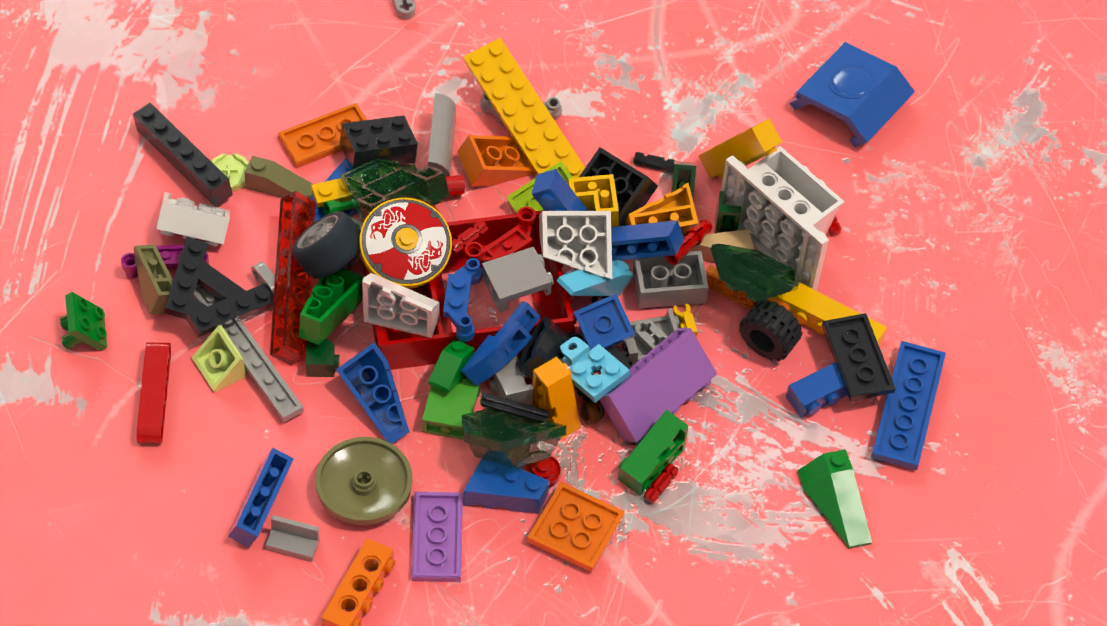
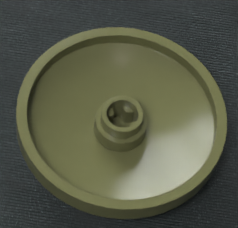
M355 437L338 443L323 456L316 471V491L323 507L337 519L355 525H372L390 519L405 506L412 491V470L406 456L393 444L374 437Z

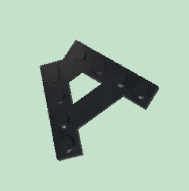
M186 237L164 313L186 319L196 335L200 337L214 331L218 325L222 327L276 305L277 299L265 283L247 291L204 261L209 243ZM198 284L221 301L206 306L193 297L196 285Z

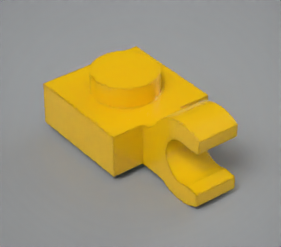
M685 304V312H679L677 306H674L673 314L678 316L679 321L682 323L680 328H691L697 338L698 331L693 314L690 313L691 308L689 304Z

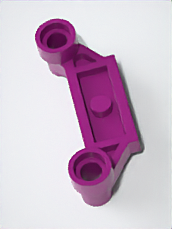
M184 245L156 246L167 269H177ZM206 252L204 261L209 264V257ZM134 253L124 254L121 258L122 269L128 278L134 279L138 277Z

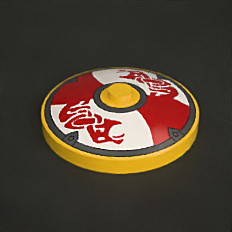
M396 198L378 205L365 219L359 236L360 255L370 273L407 289L426 285L437 278L447 265L452 249L450 229L443 216L429 204L412 198Z

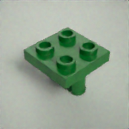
M74 292L65 295L67 315L60 317V325L69 334L62 336L63 346L70 350L72 347L84 342L99 351L107 348L104 309Z

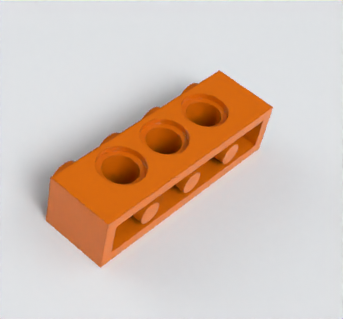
M368 538L365 540L321 617L322 626H361L363 614L368 613L373 605L372 598L375 593H380L383 588L385 575L387 573L390 574L395 566L396 560H394L392 548ZM374 568L376 571L369 572L367 569ZM357 588L365 589L362 592L355 591ZM345 608H353V609H354V610L351 611V612H346V611H344Z

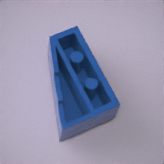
M484 454L463 491V506L474 504L483 505L489 509L501 507L508 508V511L539 514L549 495L550 481Z

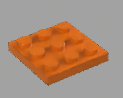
M560 482L528 535L527 542L592 573L625 517V511Z

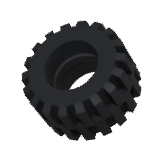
M759 300L739 324V332L745 343L760 356L776 361L784 360L801 339L803 333L801 331L802 327L798 323L799 321L790 311L777 302L769 300Z

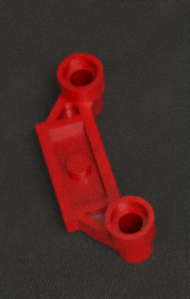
M527 206L520 208L517 214L518 225L484 248L478 242L468 243L465 246V258L467 260L475 258L479 260L480 266H482V263L530 247L533 242L531 232L536 220L535 210Z

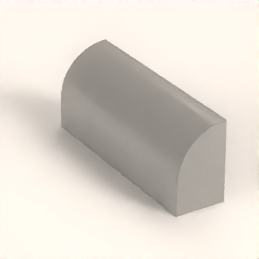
M435 93L428 176L447 177L451 176L456 104L448 96Z

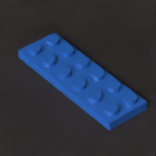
M901 341L892 374V380L896 388L895 393L887 394L871 458L914 470L918 469L946 352Z

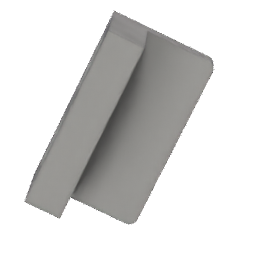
M273 515L271 518L272 529L265 545L266 550L313 562L320 543L319 527Z

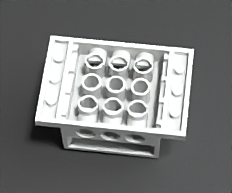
M781 146L777 148V151L764 157L749 169L746 168L742 161H738L733 155L730 156L725 162L721 191H724L723 205L741 206L738 230L749 229L753 245L762 255L786 276L817 291L829 242L826 233L836 213L845 201Z

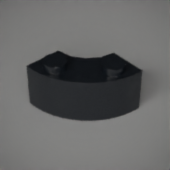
M546 316L533 329L530 334L532 338L524 346L520 355V371L531 380H533V370L555 357L558 358L561 354L560 346L568 341L565 331Z

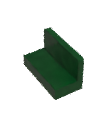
M719 191L714 233L737 231L739 226L741 206L723 205L724 191Z

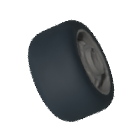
M339 211L330 213L317 220L298 237L293 245V256L310 277L314 279L328 277L347 265L360 251L359 236L361 230L346 213Z

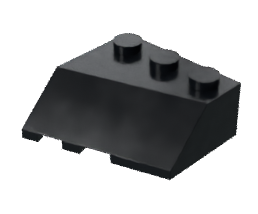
M599 147L579 178L613 174L619 209V226H626L625 223L628 215L645 206L658 185L648 176Z

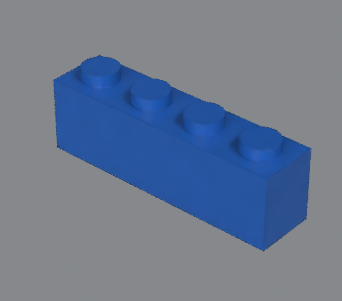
M556 169L536 175L532 195L545 211H588Z
M678 221L611 227L612 261L676 255L684 241Z
M833 363L788 385L786 399L798 415L803 418L807 415L816 414L827 405H834L839 399L848 396L837 365Z
M275 448L270 450L264 458L229 532V538L250 548L264 525L294 458Z

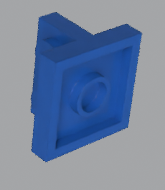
M617 294L574 311L584 341L590 350L598 344L606 350L635 337L633 328Z

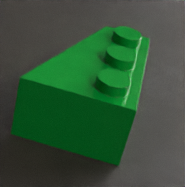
M666 410L630 456L622 460L618 467V480L641 496L659 474L664 472L663 469L667 464H672L685 451L689 425Z

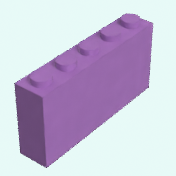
M678 328L629 368L630 377L599 400L624 442L639 443L666 410L672 414L676 413L679 410V406L693 399L695 393L700 388L708 386L711 383V379L717 375V372L692 329Z

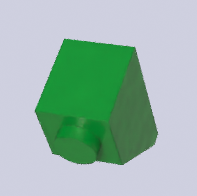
M453 340L442 350L428 380V384L445 392H450L466 377L461 372V369L473 356L475 348L461 341Z

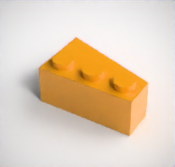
M686 183L672 193L664 195L663 198L630 213L625 223L626 226L677 220L682 234L686 235L691 228H695L699 224L689 183Z
M555 357L533 370L532 386L534 390L532 406L548 411L549 417L544 425L559 441L580 429L581 426L571 371L567 364L562 363Z

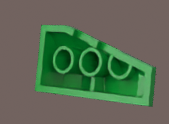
M846 449L823 453L798 469L797 474L804 493L818 506L817 510L821 515L824 514L832 524V529L847 548L852 549L871 545L872 539L858 485Z

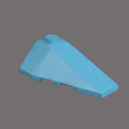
M618 260L612 261V280L572 268L560 276L557 282L571 296H611L614 294L620 296L634 274L629 270V266L625 262Z

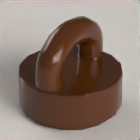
M591 400L583 402L580 407L582 419L588 425L598 423L604 415V407L599 400L595 403Z

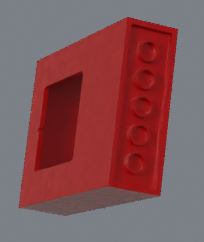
M545 210L535 211L536 220L531 232L533 242L528 247H534L538 255H542L539 238V215ZM517 214L446 222L450 229L452 240H457L460 234L470 227L473 228V225L478 221L485 222L488 231L482 236L479 235L480 237L474 241L480 243L483 248L518 225ZM465 247L457 254L451 252L444 270L433 281L417 288H410L414 292L439 302V318L432 338L372 324L375 344L388 360L391 370L436 364L443 349L453 340L460 341L456 337V332L452 330L450 319L443 317L446 294L442 274L457 272L466 264ZM361 258L363 275L366 277L370 274V271ZM543 258L544 268L546 272L551 273L554 285H551L550 295L546 296L544 290L532 293L535 310L541 318L533 326L529 334L545 316L565 331V333H575L574 324H577V320L574 315L575 310L571 311L570 307L572 305V296L557 282V279L565 274L562 272L564 264ZM502 326L475 329L474 338L463 343L475 348V353L487 336H495Z

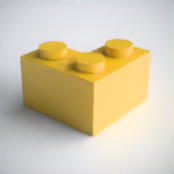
M613 174L569 179V187L588 211H611V227L619 226V209Z

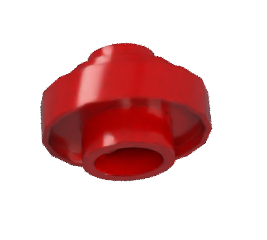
M540 454L529 460L526 471L549 480L550 488L559 481L561 467L554 457Z

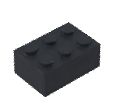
M405 115L342 123L340 145L352 172L415 164L418 143Z

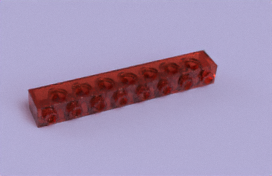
M297 191L280 199L270 356L290 366L306 358L307 340L299 337L300 314L311 293V277L295 260L292 249L298 237L314 223L316 204L315 201Z

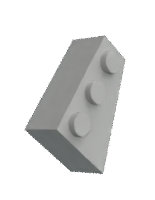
M516 355L508 364L490 377V380H488L491 393H495L498 397L532 406L534 388L532 384H526L524 378H527V376L520 371V360ZM502 412L505 420L518 417Z

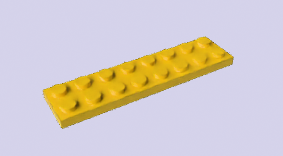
M498 38L463 56L464 63L535 173H543L562 161L571 176L579 178L585 166L502 39Z

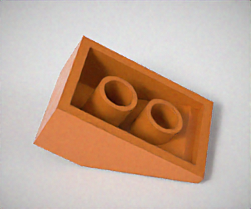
M468 135L457 151L471 186H493L536 174L513 137Z

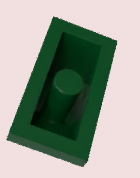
M674 161L671 193L689 183L693 199L696 163Z
M327 338L320 345L307 341L306 377H334L335 368H339L340 355L335 354V345Z

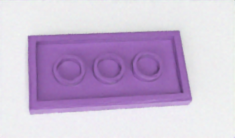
M415 492L412 581L461 582L463 493Z

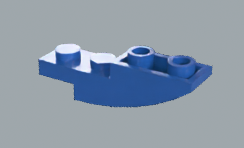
M522 301L495 336H487L461 369V372L475 386L493 376L508 364L532 338L529 332L541 317L529 303Z

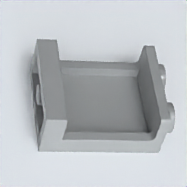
M534 247L482 263V277L499 312L508 309V301L544 290L546 296L551 294V285H554L553 277L550 272H546L544 259L541 254H537Z
M672 308L667 309L665 316L647 319L654 322L667 336L680 328L678 316H674ZM641 320L630 322L635 337L621 343L623 351H626L628 358L632 359V366L650 352L636 337L635 326Z

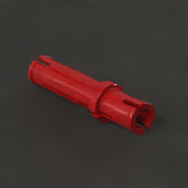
M704 219L695 228H691L686 233L677 254L666 256L667 262L671 265H677L695 245H700L703 242L704 237L711 232L712 224Z

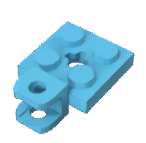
M572 337L560 346L561 352L564 355L563 363L567 364L571 371L572 383L594 403L631 376L630 370L599 344L590 350L584 341L577 337ZM572 345L577 346L574 350L569 349ZM597 370L601 371V374H600V375H598V374L592 375L594 371H597Z

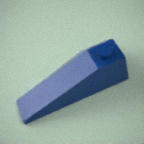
M373 342L337 368L336 371L386 441L394 444L410 431L389 362L375 342Z

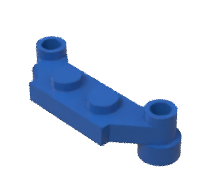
M475 258L468 259L466 264L454 274H448L443 317L450 319L456 327V337L463 342L471 341L475 336L472 318L467 315L471 285H476L482 280L480 262Z

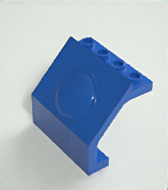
M844 42L794 93L795 98L789 104L794 110L812 104L840 118L855 134L850 139V142L854 147L868 143L915 91L897 66Z

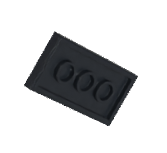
M866 313L822 322L823 331L850 402L895 393V385Z

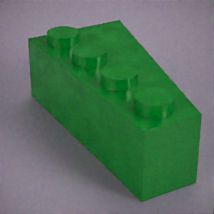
M341 268L328 277L318 279L317 285L312 290L311 297L308 298L300 314L299 337L320 345L363 301L362 281L365 276Z

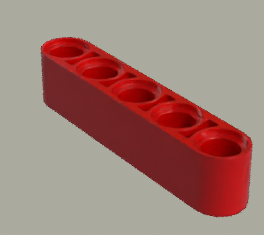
M146 342L137 421V443H162L171 362V343Z

